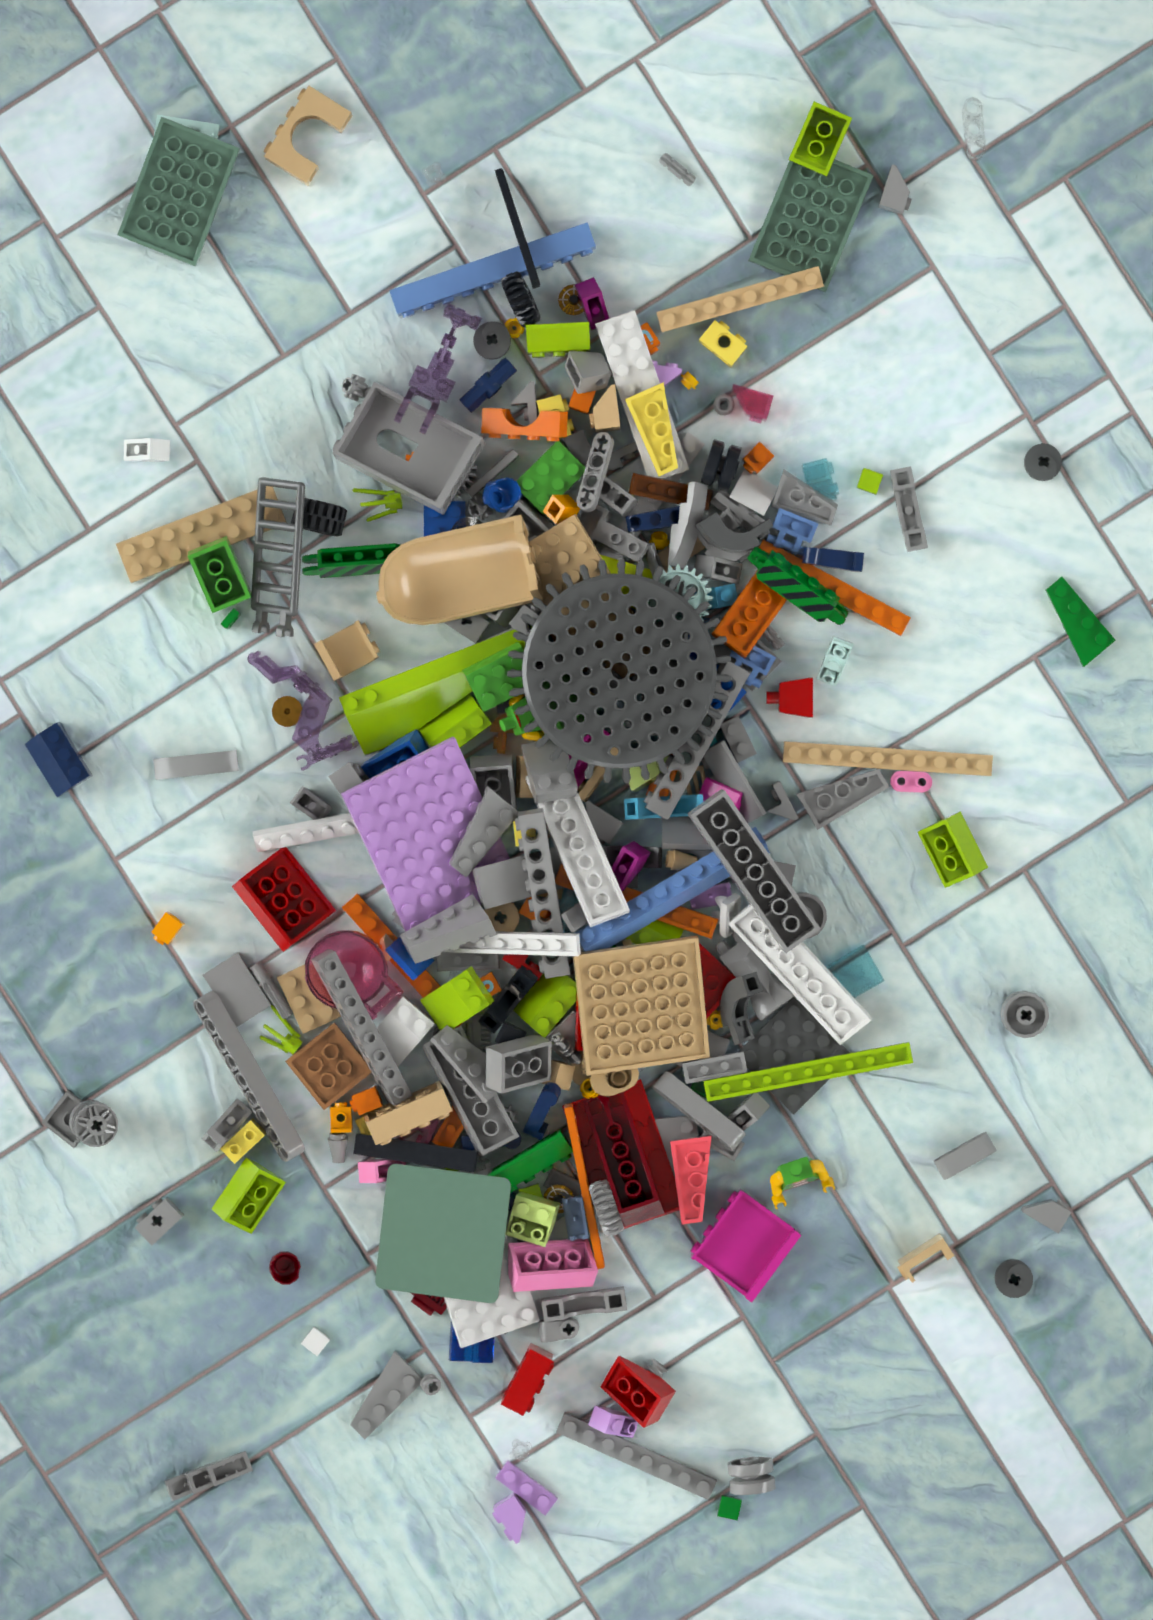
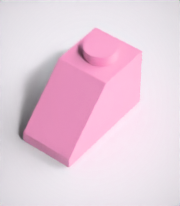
M373 1159L358 1162L359 1182H386L388 1168L392 1164L406 1165V1162L389 1159Z

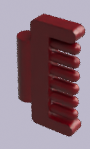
M411 1293L414 1297L410 1302L429 1316L434 1311L442 1315L447 1309L444 1297L436 1296L434 1299L435 1296L429 1297V1295Z

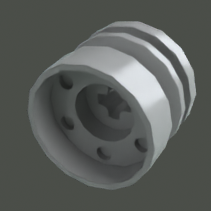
M86 1100L74 1107L70 1114L69 1126L73 1135L82 1143L90 1147H101L114 1139L118 1131V1120L116 1114L107 1105L97 1100ZM94 1120H96L97 1122H99V1123L97 1124V1126H98L97 1129L91 1127V1126H93V1121H94Z

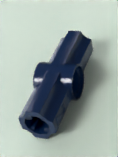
M505 357L490 372L484 373L474 383L475 385L459 399L460 402L472 413L487 398L493 397L502 388V385L517 372V369Z

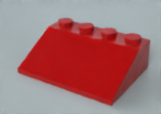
M287 847L280 848L232 886L283 952L336 911Z

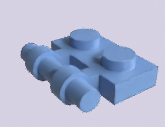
M779 508L773 522V527H771L779 530L777 536L768 534L766 541L772 543L776 548L782 547L789 550L793 555L799 554L803 556L804 547H801L802 541L811 543L818 523ZM785 534L796 537L794 543L784 540Z
M756 646L752 648L745 659L733 650L729 655L736 659L735 665L740 667L743 663L753 669L745 684L750 687L753 685L758 689L763 682L756 678L758 672L766 676L776 659L775 656Z

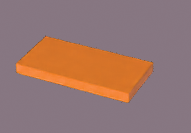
M757 571L711 633L715 638L719 636L726 637L727 641L724 645L744 659L787 601V599L758 580Z

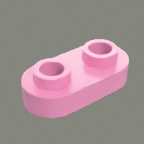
M897 771L892 774L890 785L898 792L923 793L931 788L932 778L926 772ZM898 778H904L905 783L899 785L897 783ZM920 778L925 779L926 783L924 786L918 784Z

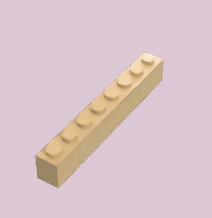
M819 266L656 313L661 331L665 332L824 287Z

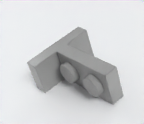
M237 1098L201 1139L218 1152L252 1114V1111Z

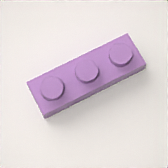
M509 1460L495 1477L544 1515L548 1513L558 1499L557 1496Z

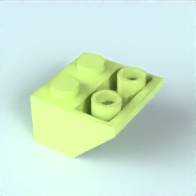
M519 1192L514 1201L506 1235L546 1247L561 1203Z

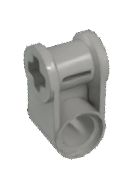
M571 1317L550 1322H544L543 1319L538 1322L541 1342L571 1339L577 1335L579 1330L578 1321ZM567 1323H570L571 1327H575L572 1333H569L568 1329H564Z

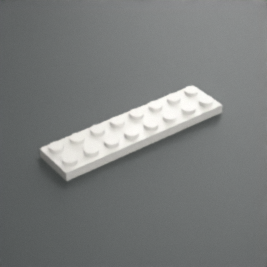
M635 310L596 323L595 325L647 476L664 479L690 470L668 408L678 468L658 476L625 399L660 384Z
M526 776L525 780H526V782H527V784H528V786H529V789H530V791H531V793H532L531 786H530V782H529V778H528V776ZM578 792L573 797L536 804L538 809L543 808L546 828L589 926L593 927L629 913L630 909Z
M750 904L729 921L730 927L840 1045L872 1020L869 1013L803 942L788 953L782 951Z

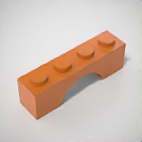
M482 408L481 433H489V438H501V434H507L508 439H520V435H526L527 440H540V436L547 437V441H559V437H567L568 412L540 411L539 416L532 424L523 426L515 421L510 409Z

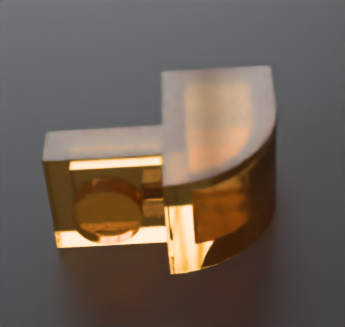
M506 713L498 716L490 728V732L498 733V737L494 736L493 749H497L499 754H506L507 733L514 734L513 729L504 732L500 727L499 720L508 717Z

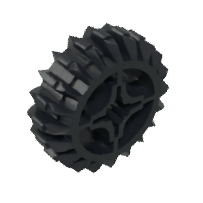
M516 271L501 279L503 290L519 324L526 328V325H535L540 321L541 317L523 276Z

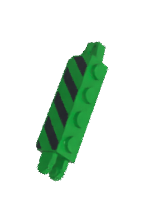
M400 544L319 549L317 554L302 556L304 564L318 563V566L302 568V574L307 576L319 575L320 578L380 574V569L388 555L398 548Z
M758 547L753 548L747 559L758 568L756 573L758 580L818 622H824L827 618L837 625L845 622L849 611L838 602L840 597L833 590L825 588L816 578L808 576L799 566L787 561L782 554L776 553L773 550L767 553Z

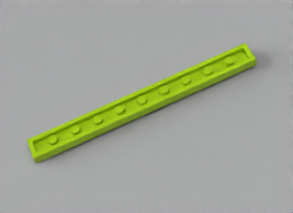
M910 1042L720 1077L703 1082L707 1102L910 1064L913 1063Z

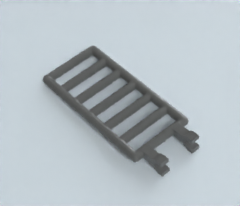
M261 477L258 480L251 609L256 611V620L252 626V632L270 633V625L267 622L268 613L280 615L276 636H294L291 620L292 617L298 614L305 484L302 482ZM266 486L297 490L296 503L265 499ZM265 507L295 511V524L264 520ZM268 528L294 532V544L264 541L263 530ZM262 549L293 553L292 566L262 561ZM261 570L292 574L291 587L260 582ZM260 590L290 595V608L259 603Z

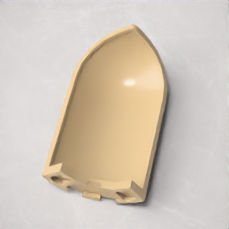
M522 515L420 537L401 544L388 555L380 569L379 591L376 592L378 603H382L385 610L394 619L408 624L429 625L532 603L534 597L541 601L544 600L541 578L533 562H537L533 546H529V532Z

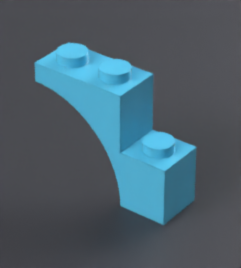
M703 794L682 795L670 817L688 816V812L703 802ZM662 796L660 798L666 801L670 796ZM645 798L624 799L625 820L662 817L644 808L646 806Z

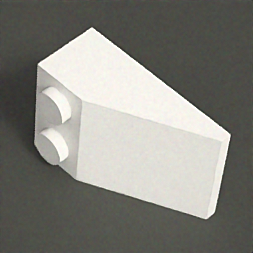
M403 996L378 1025L377 1030L397 1067L428 1033L435 1022L406 996Z

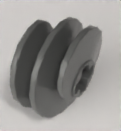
M486 322L475 331L473 343L480 356L485 359L494 360L501 358L507 353L510 348L511 338L509 331L503 324L499 322ZM496 336L497 343L488 345L489 341L487 338Z
M1045 443L1037 444L1030 448L1024 458L1026 472L1031 478L1038 481L1053 479L1059 473L1062 465L1059 451L1052 445ZM1039 457L1041 459H1047V467L1044 465L1041 467L1039 466Z
M1010 1259L1001 1263L996 1269L994 1276L995 1284L1003 1295L1010 1298H1019L1030 1291L1033 1285V1274L1024 1262ZM1012 1274L1016 1277L1019 1276L1016 1283L1009 1281Z

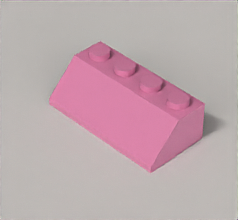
M568 1239L551 1240L547 1242L546 1247L530 1242L508 1243V1276L513 1292L593 1287L598 1269L588 1239H575L574 1241Z

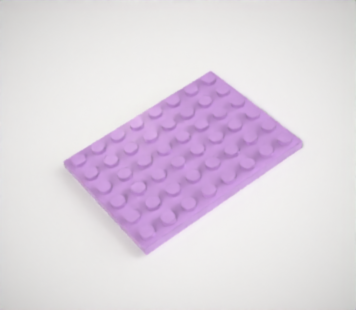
M454 737L341 793L405 932L472 894L481 905L473 872L471 871L465 877L449 864L460 840L463 839L467 831L466 828L469 822L472 821L476 813L475 809L478 803L482 800L479 789ZM501 838L495 842L475 868L510 859Z

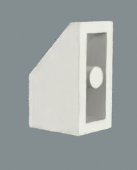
M154 438L124 440V461L162 462L169 461L170 440Z

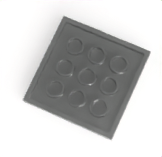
M795 997L788 1001L754 1035L755 1039L748 1041L738 1051H744L746 1066L751 1072L850 1053L828 1033ZM829 1079L770 1091L795 1114Z

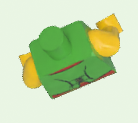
M522 694L511 698L509 706L505 708L508 717L499 720L501 729L504 732L513 729L516 736L522 735L527 740L537 741L542 738L544 732L539 726L531 732L525 733L523 730L527 724L535 720L531 711H527L522 715H515L514 711L518 707L527 705L525 695Z
M807 1156L780 1165L776 1173L770 1177L773 1194L771 1200L775 1208L778 1209L777 1205L779 1203H783L784 1207L787 1205L782 1194L783 1191L819 1179L821 1180L823 1192L827 1193L826 1187H833V1190H835L833 1178L829 1176L823 1162L819 1159L813 1160Z

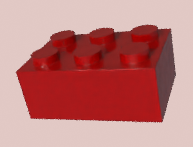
M530 1343L502 1397L501 1405L524 1416L525 1412L529 1413L535 1403V1393L539 1394L544 1386L545 1380L543 1377L545 1374L549 1376L554 1367L553 1354Z

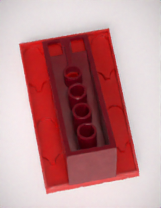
M641 1079L630 1089L616 1095L602 1096L599 1094L595 1098H583L571 1103L574 1108L589 1186L599 1180H607L609 1182L624 1229L680 1210L676 1180Z

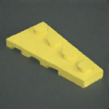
M663 382L625 399L658 476L678 468Z

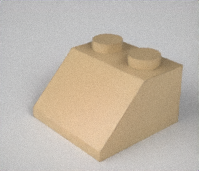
M615 384L610 385L593 407V414H589L590 428H595V433L620 430Z

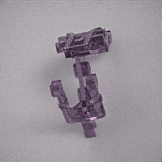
M448 303L444 308L443 316L450 319L453 326L449 334L445 333L441 345L444 347H440L438 353L435 352L427 369L417 365L408 386L410 388L395 416V422L401 423L410 402L416 395H419L432 403L419 431L426 435L427 429L430 427L439 409L440 400L447 403L456 383L447 378L454 364V360L450 358L452 352L449 350L453 349L457 338L454 337L456 330L461 326L468 325L476 331L482 321L481 317L477 315L471 316L465 313V310L459 307L456 309L455 305Z
M261 651L252 652L248 655V662L271 683L274 684L292 678L291 680L294 682L293 686L300 693L310 694L304 702L292 740L308 754H303L296 758L297 761L302 758L307 761V765L301 767L302 771L328 757L331 758L342 751L347 752L359 746L358 740L351 743L353 738L351 734L341 738L337 743H331L330 746L326 745L325 748H322L318 737L333 699L298 666L280 667L267 655L259 657Z

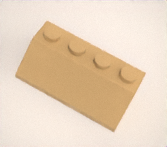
M437 1081L413 1092L412 1096L396 1106L388 1103L363 1114L375 1145H385L390 1143L395 1136H406L411 1133L413 1128H423L428 1126L431 1120L436 1118L441 1120L450 1115L449 1112L453 1110L440 1081Z

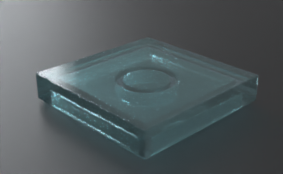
M864 944L828 964L833 976L854 998L885 981Z

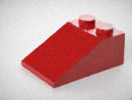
M622 1356L617 1357L600 1386L643 1428L659 1421L676 1392L661 1377Z

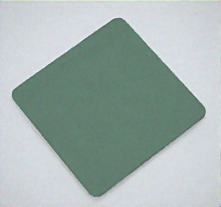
M392 1164L387 1172L375 1277L376 1285L381 1289L494 1303L499 1296L511 1191L510 1181L504 1177Z

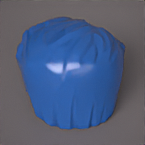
M508 477L489 481L483 490V502L497 512L506 513L520 500L522 495L521 488L517 481Z

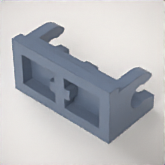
M582 1195L562 1198L568 1240L589 1239Z

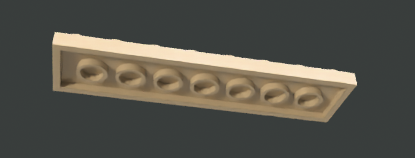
M266 486L265 499L278 500L273 487ZM257 490L117 543L116 546L130 583L189 561L188 551L225 536L228 537L231 545L255 536ZM265 507L264 520L287 523L282 509ZM264 528L263 533L272 529Z

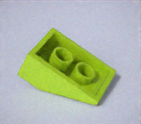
M814 101L788 160L827 177L852 118Z
M470 966L420 1001L441 1031L447 1025L452 1029L495 1000L473 967Z

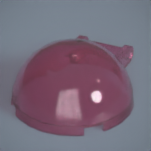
M339 930L326 934L315 943L306 958L305 980L309 990L316 999L329 1007L337 1009L311 961L313 957L327 949L334 950L338 955L372 1020L396 996L400 997L403 994L401 987L388 976V964L380 946L369 936L358 931ZM386 985L390 991L371 1008L367 1002L376 997L383 986Z

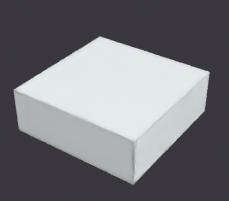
M313 1327L301 1344L318 1356L330 1341V1338L316 1327Z

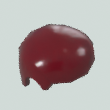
M283 1251L272 1257L269 1264V1272L276 1282L282 1285H290L299 1278L301 1264L296 1255L289 1251Z

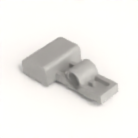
M588 499L583 501L585 507L588 503H591ZM599 505L592 512H584L580 509L577 516L595 546L597 542H600L637 563L642 560L650 545L608 523L613 515L610 511Z

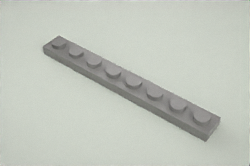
M566 1412L556 1430L557 1433L707 1500H709L717 1480L620 1436L605 1434L589 1426L588 1422Z

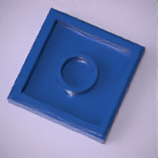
M401 937L397 938L385 949L413 981L435 961L433 958L415 964L407 952Z

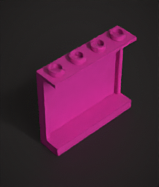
M739 1189L738 1192L733 1191L727 1200L730 1202L725 1209L721 1208L715 1216L717 1221L713 1226L708 1225L703 1232L705 1236L701 1242L697 1241L690 1251L692 1252L691 1258L698 1261L743 1294L750 1302H753L801 1237V1233Z

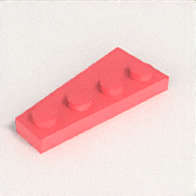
M712 1135L670 1141L682 1225L703 1221Z

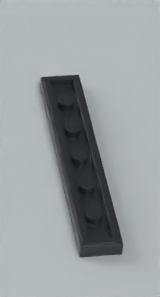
M500 168L495 170L497 181L532 288L535 289L540 287V281L504 171Z
M356 1133L353 1154L468 1172H476L478 1151L393 1138L388 1144L375 1145L371 1135Z

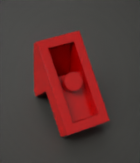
M506 954L502 958V960L518 969L523 965L538 977L537 980L542 975L539 965L532 961L529 964L525 962L529 955Z

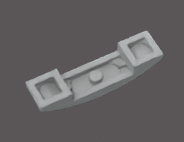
M911 466L890 470L899 521L907 552L926 549L928 545L922 525Z
M237 750L153 759L156 780L239 771Z

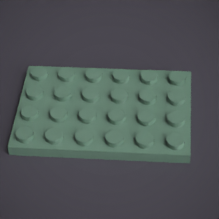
M161 117L117 235L196 266L240 148Z
M834 159L826 177L789 161L748 261L784 276L819 266L824 287L817 289L826 293L874 175Z

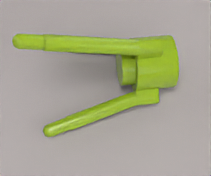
M352 489L353 492L387 495L384 496V500L360 503L361 507L385 504V509H389L367 518V522L389 514L398 513L397 509H402L400 492L395 493V490Z
M271 1005V1009L292 1036L288 1033L284 1037L264 1024L263 1028L282 1042L280 1044L262 1035L260 1039L283 1050L285 1053L289 1052L293 1055L303 1042L299 1039L301 1035L292 1028L286 1019L280 1016L275 1006Z

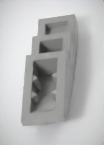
M698 482L688 483L687 503H680L678 524H672L668 566L676 568L677 564H679L682 570L689 560L699 533L695 525L702 521L708 490L706 485Z
M243 1451L164 1482L171 1501H175L189 1494H195L209 1487L232 1480L253 1471L246 1451Z

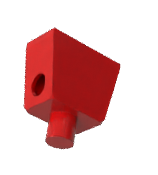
M813 678L779 683V691H766V704H779V713L813 718Z

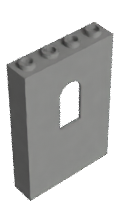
M374 382L372 387H368L365 391L362 404L357 405L355 408L354 417L351 422L345 425L343 436L335 442L333 455L340 462L444 515L484 447L485 442L481 436ZM383 430H392L419 445L408 462L381 448L377 443L378 434Z

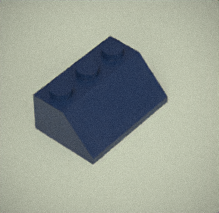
M60 722L53 724L25 743L26 748L57 798L93 776Z

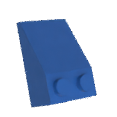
M414 730L393 742L360 767L370 779L429 749L419 732Z

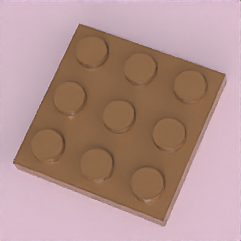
M335 1022L285 1061L323 1110L371 1074L364 1058Z

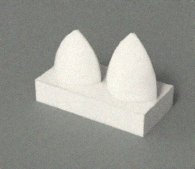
M736 893L729 897H715L720 911H713L711 914L714 918L718 919L717 923L720 926L719 935L724 938L735 932L728 923L741 912V896Z

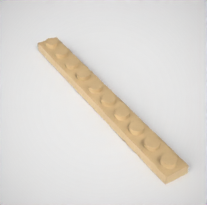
M784 741L783 762L992 776L993 755Z

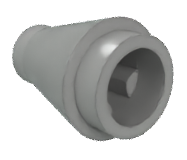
M329 1133L328 1143L332 1162L344 1163L348 1137H346V1133Z

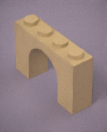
M311 86L301 90L297 97L299 102L295 107L292 106L286 114L288 119L285 124L279 125L275 132L277 136L273 143L269 142L264 149V153H266L264 157L267 161L307 186L319 170V167L300 155L293 148L292 135L295 128L305 120L317 119L342 133L353 116L349 110Z

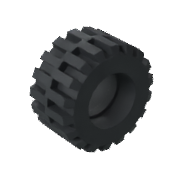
M305 498L303 529L330 536H342L347 510L341 506ZM295 511L291 520L292 524H295Z

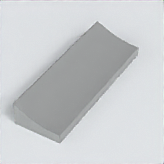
M553 847L550 848L554 877L556 878L562 862L556 848ZM541 851L530 853L532 857H539ZM525 855L472 870L483 910L532 897L531 892H527L525 880L529 879L528 872H523L521 859H525ZM536 869L533 872V875L537 878L545 874L541 869ZM556 884L557 890L565 888ZM541 889L537 891L536 895L547 893V891Z
M462 1026L453 1029L468 1040ZM431 1041L422 1046L480 1158L519 1137L497 1093L484 1103Z

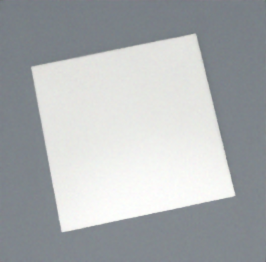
M744 469L730 498L764 516L778 487L753 473L750 474Z

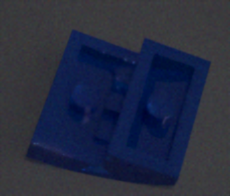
M452 1321L450 1322L449 1361L493 1363L494 1337L460 1348Z

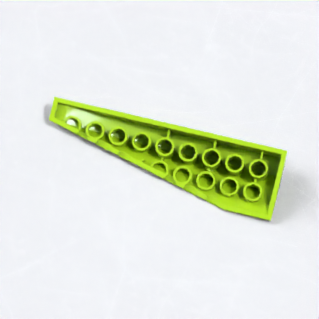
M515 629L339 697L347 720L364 755L388 747L406 734L419 730L471 693L472 689L462 670L516 642H519L524 650L526 643L513 637V633L518 631Z

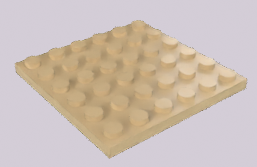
M698 936L581 952L579 956H573L585 1073L587 1076L710 1058Z

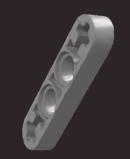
M606 432L598 433L593 439L576 503L584 512H592L596 509L610 462L614 439ZM604 439H606L608 443L604 444L602 447L600 441H604ZM597 457L603 458V464L600 467H594L593 465ZM591 477H597L598 480L594 487H588V480ZM589 498L591 503H588L585 507L583 501Z

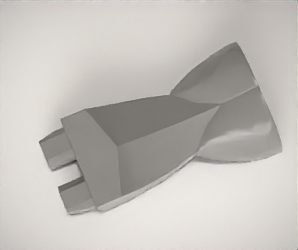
M734 932L731 935L738 944L730 948L726 941L723 940L716 945V948L720 954V959L736 977L757 972L763 992L753 995L750 1000L753 1010L761 1022L795 996L776 975L770 974L767 965Z

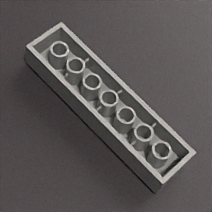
M719 790L687 813L782 951L788 953L821 929L725 790Z

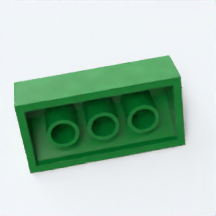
M560 1128L492 1168L488 1176L507 1178L511 1183L510 1193L518 1189L517 1185L524 1181L527 1184L535 1179V1174L541 1170L545 1173L554 1167L553 1163L558 1160L562 1163L571 1158L572 1146Z

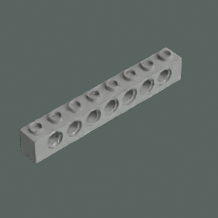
M730 661L725 664L721 663L717 669V674L731 676L732 686L729 690H724L721 687V681H716L715 692L724 693L729 697L727 701H721V706L718 709L713 708L711 705L709 707L722 714L721 719L710 717L711 724L708 728L713 734L709 737L696 730L695 733L701 737L700 750L698 752L691 750L687 743L678 748L680 753L688 752L691 759L687 764H679L675 757L670 754L665 762L668 772L665 774L659 773L654 782L657 785L653 792L649 791L644 800L646 803L644 808L665 820H668L750 674ZM672 770H677L680 773L679 781L673 782L670 780L669 774ZM663 788L668 789L670 792V797L666 801L659 797V792Z
M539 808L518 812V818H515V825L517 831L521 830L522 838L518 839L520 851H524L525 859L521 860L523 872H528L529 879L525 880L527 892H531L532 899L528 900L530 912L535 914V920H532L533 932L544 933L546 930H552L554 933H564L544 810ZM534 828L538 831V834L535 837H529L526 831ZM532 849H539L541 851L539 857H532L529 853ZM536 869H541L545 874L537 878L533 875V872ZM541 889L546 890L548 895L540 898L536 895L537 891ZM542 910H549L551 916L543 918L540 916V912ZM541 955L542 960H538L540 973L544 972L545 979L570 975L568 956L549 958L547 955Z
M327 949L313 957L311 961L387 1102L396 1106L412 1096L409 1087L336 952Z

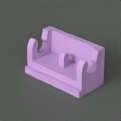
M730 882L716 884L691 899V909L716 906L715 897L731 896Z

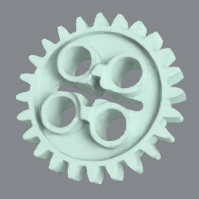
M677 564L676 570H673L670 565L668 566L667 573L663 570V574L659 579L660 583L665 585L676 575L681 577L680 582L684 581L681 596L686 593L685 589L687 587H694L697 594L688 600V603L694 609L701 603L713 599L712 596L707 595L712 589L705 588L708 580L701 581L703 574L701 573L696 576L695 568L688 572V565L684 567V570H681L679 564ZM680 582L676 586L677 588L674 590L677 593L679 591ZM650 599L648 601L650 602V604L648 605L650 607H655L656 601ZM706 610L699 614L700 617H708L709 615ZM677 612L675 618L677 620H682L683 615L680 612ZM657 619V620L655 621V624H657L658 622L661 621V622H662V625H663V621L660 620V619Z

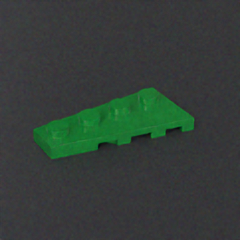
M1060 577L1045 590L1080 659L1082 667H1085L1116 641L1063 577Z

